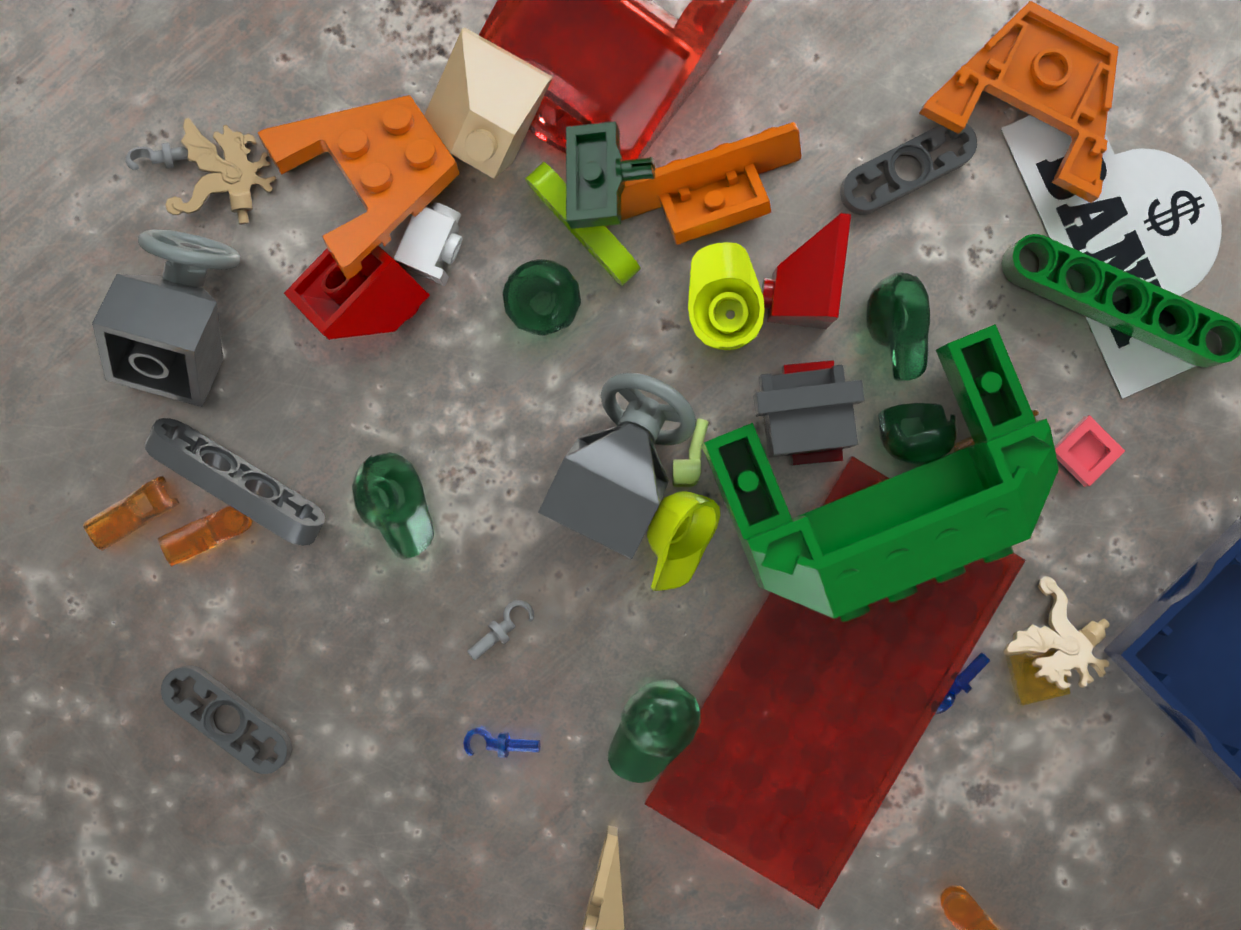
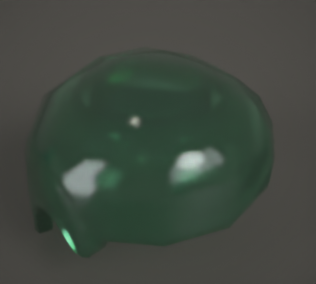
M548 259L530 260L515 268L509 274L502 292L505 313L518 329L540 336L549 335L569 327L574 321L581 305L579 284L571 272L556 261Z
M900 404L885 408L878 414L880 439L883 447L892 457L909 464H926L941 458L951 452L958 437L956 415L950 414L949 422L941 404Z

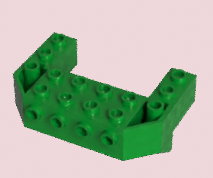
M996 324L936 349L973 439V445L793 518L790 515L753 423L713 438L701 445L759 587L831 618L840 616L841 621L845 622L871 611L869 604L887 597L889 602H894L918 592L916 585L935 578L937 583L957 577L966 572L964 565L983 558L984 563H989L1014 553L1013 545L1031 538L1059 467L1052 432L1047 418L1035 420Z

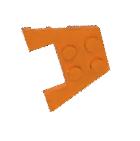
M1029 1L980 51L926 101L919 114L959 134L965 128L982 91L1001 99L1071 136L1072 142L1052 183L1093 203L1102 192L1103 180H1100L1103 153L1107 150L1108 140L1105 139L1108 111L1112 108L1119 47Z
M410 95L270 127L257 132L264 148L281 175L324 152H329L367 210L366 213L322 236L326 247L347 280L355 276L362 269L360 262L376 246L382 243L385 247L392 240L390 233L410 214L416 217L460 174L456 161Z

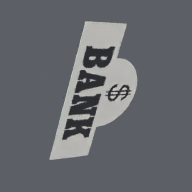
M1031 115L1001 128L1051 239L1179 296L1196 287L1208 274L1215 262L1220 247L1222 234L1221 216L1211 188L1190 164L1170 153L1155 149H1132L1114 154L1108 140L1107 150L1103 153L1100 180H1103L1102 192L1097 200L1090 203L1052 183L1072 142L1070 135ZM1068 269L1066 275L1073 291L1082 293L1085 287L1083 276L1076 270ZM1116 289L1112 296L1113 305L1119 312L1127 314L1131 305L1130 299L1126 293ZM1162 310L1159 315V324L1163 331L1173 334L1176 328L1175 318L1168 311ZM1086 317L1122 399L1196 366Z

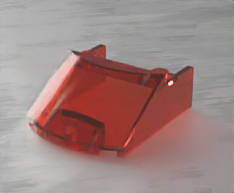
M497 0L479 36L553 77L528 129L534 135L566 154V127L616 121L620 129V154L623 160L641 159L721 55V48L752 0H692L679 19L653 0Z

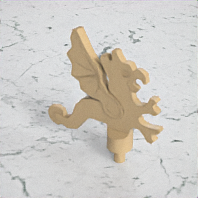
M186 118L183 124L185 135L181 140V144L188 150V161L197 163L200 171L211 174L199 179L194 186L193 195L189 202L183 203L182 199L176 196L168 198L165 204L167 212L172 215H180L183 212L191 214L201 209L210 194L228 192L231 210L238 214L239 224H248L247 211L253 210L251 186L259 185L267 193H271L273 188L270 184L276 180L275 176L260 178L256 175L259 169L270 167V162L266 161L268 154L264 152L261 154L258 162H250L247 160V155L250 154L251 150L245 148L247 142L256 145L255 137L250 134L243 136L241 132H233L227 125H223L224 133L214 132L213 138L224 151V161L217 155L216 146L200 133L189 118Z
M1047 576L1040 579L1037 586L1041 593L1046 596L1051 594L1054 598L1048 618L1050 628L1047 626L1039 628L1032 624L1025 631H1016L1013 633V641L1006 645L1003 652L1005 655L1020 653L1042 655L1048 650L1055 651L1050 657H1041L1033 660V666L1039 667V671L1034 674L1036 678L1046 677L1047 681L1056 683L1058 688L1064 690L1071 686L1070 683L1064 681V676L1069 678L1072 674L1070 670L1074 669L1080 675L1078 685L1084 688L1087 686V683L1090 684L1094 681L1093 677L1089 675L1088 665L1096 670L1099 677L1106 675L1104 668L1109 666V662L1106 659L1100 660L1092 655V649L1106 637L1105 630L1110 624L1106 619H1101L1098 623L1091 621L1078 632L1067 619L1068 598L1064 591L1057 586L1054 579Z

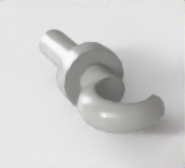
M162 143V150L153 151L148 147H137L126 155V164L132 170H138L139 167L134 160L146 157L152 161V164L165 162L166 169L173 168V161L188 159V150L185 147L170 149L169 143Z
M521 600L509 603L503 613L504 621L500 624L496 621L490 623L488 626L491 632L467 651L473 660L478 659L499 640L503 644L510 640L507 634L515 628L510 619V612L513 608L524 607L529 613V622L534 619V611L531 605Z

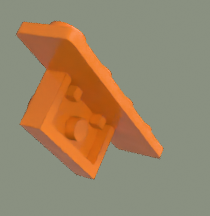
M791 122L779 127H771L759 134L732 143L718 145L712 150L685 159L673 160L667 165L655 168V179L625 181V187L621 194V221L661 207L675 243L678 245L770 214V200L758 174L801 159L800 133L796 123Z

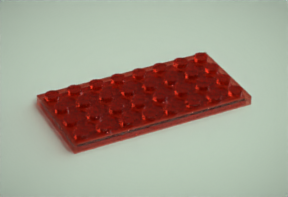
M850 456L820 506L889 478L857 458ZM1015 553L989 563H984L983 558L964 565L966 572L957 577L937 583L936 579L932 578L916 585L918 592L894 602H889L887 597L869 604L871 611L845 622L841 621L840 616L831 618L769 591L646 796L644 804L815 908L820 909L1026 560Z

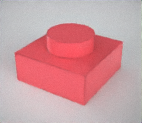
M1090 415L1084 416L1054 446L1057 460L1084 487L1091 486L1125 452Z

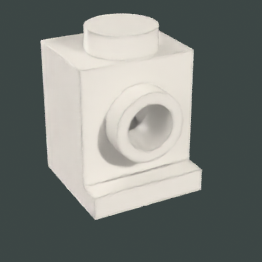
M434 202L431 209L425 207L416 217L412 215L394 260L402 268L445 286L449 276L442 267L445 262L448 264L454 262L463 240L462 236L457 235L461 214L452 208Z

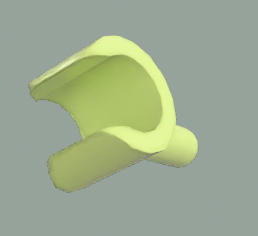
M697 419L689 447V459H673L672 485L674 487H694L699 482L701 475V445L704 443L709 421Z

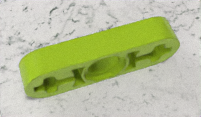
M542 162L525 178L527 184L618 284L623 286L641 270L633 256L605 226L570 228L566 221V183L547 163Z

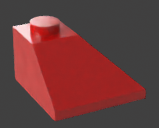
M840 213L781 262L773 272L772 279H763L761 291L764 298V308L768 309L767 322L827 329L838 319L851 214Z
M379 245L360 262L362 269L348 280L328 248H326L284 292L286 297L328 340L395 332L405 321L417 313L420 305L430 294Z

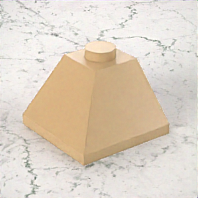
M464 27L461 29L424 116L451 155L495 179L513 164L553 77Z

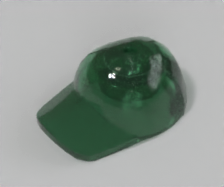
M904 271L896 272L882 279L872 289L866 305V326L876 343L889 348L894 379L896 381H909L920 377L927 368L930 326L929 296L924 284L917 276L904 273Z
M388 452L374 457L372 455L369 456L358 467L352 483L353 503L356 512L363 523L371 528L380 530L397 557L403 560L411 559L426 550L434 537L431 517L421 480L413 465L401 455Z
M668 679L649 682L633 694L622 710L620 716L621 723L608 751V762L614 773L625 780L635 783L649 782L661 773L687 748L700 725L701 710L695 696L681 687L676 681ZM646 711H649V716L645 719L644 714Z

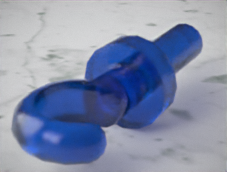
M981 652L960 674L953 671L949 675L952 683L945 689L944 697L938 703L932 700L929 705L930 711L934 714H941L953 705L956 696L962 690L968 694L972 690L969 683L990 662V659Z
M482 728L470 730L463 741L464 750L469 756L474 755L470 748V740L476 734L483 736L486 740L487 751H497L499 758H507L509 752L539 753L541 747L540 740L510 739L508 732H500L498 738H493L487 730Z

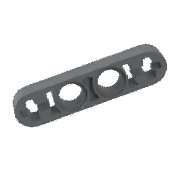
M161 418L153 424L145 442V449L155 460L286 541L301 546L314 543L325 522V515L313 502L178 420Z

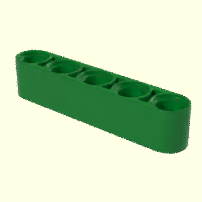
M1040 234L1026 235L1010 246L1003 255L1001 262L1002 271L1007 280L1013 284L1193 365L1204 368L1231 362L1241 354V327L1232 319ZM1021 249H1029L1036 253L1039 258V269L1037 272H1030L1022 267L1019 260ZM1068 269L1076 270L1083 276L1085 287L1082 293L1074 292L1068 287L1065 278ZM1116 289L1126 293L1130 299L1131 305L1127 314L1119 312L1113 305L1112 296ZM1162 310L1168 311L1175 318L1176 328L1173 334L1163 331L1159 324V315ZM1209 331H1213L1221 339L1222 346L1218 355L1210 352L1206 346L1205 339Z

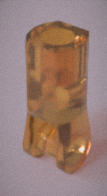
M164 476L152 479L123 499L85 521L83 527L94 546L103 551L180 504L178 499H171L163 486L166 483ZM146 496L153 510L143 515L136 501Z
M228 506L159 537L158 541L166 560L172 567L250 529L253 520L233 507Z
M951 885L942 891L940 904L947 919L957 930H1000L987 914H984L982 908L963 887Z

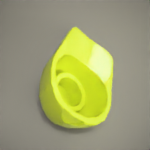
M723 242L708 245L698 250L691 261L688 301L690 322L695 335L705 345L714 349L734 350L744 347L756 338L763 327L765 314L763 294L748 252L737 243ZM729 311L735 312V316L732 319L727 318Z
M679 491L661 500L647 531L650 547L658 557L651 584L653 591L678 588L691 580L720 520V506L714 500L688 491Z

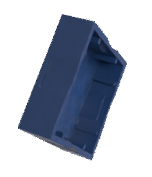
M1240 516L1103 651L1241 792Z

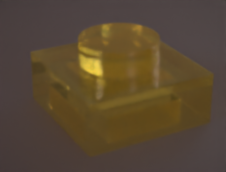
M1048 650L1042 655L1030 653L1005 655L1017 704L1023 706L1071 694L1069 687L1062 690L1057 687L1056 683L1047 681L1046 677L1036 678L1034 675L1039 671V667L1033 666V660L1041 657H1050L1055 651ZM1064 676V681L1068 683L1067 677Z

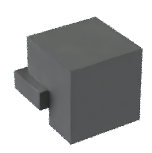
M835 365L829 369L772 376L771 373L760 375V392L755 393L753 399L756 417L763 416L768 458L845 449L858 445L853 405L865 401L862 380L845 382L843 365Z

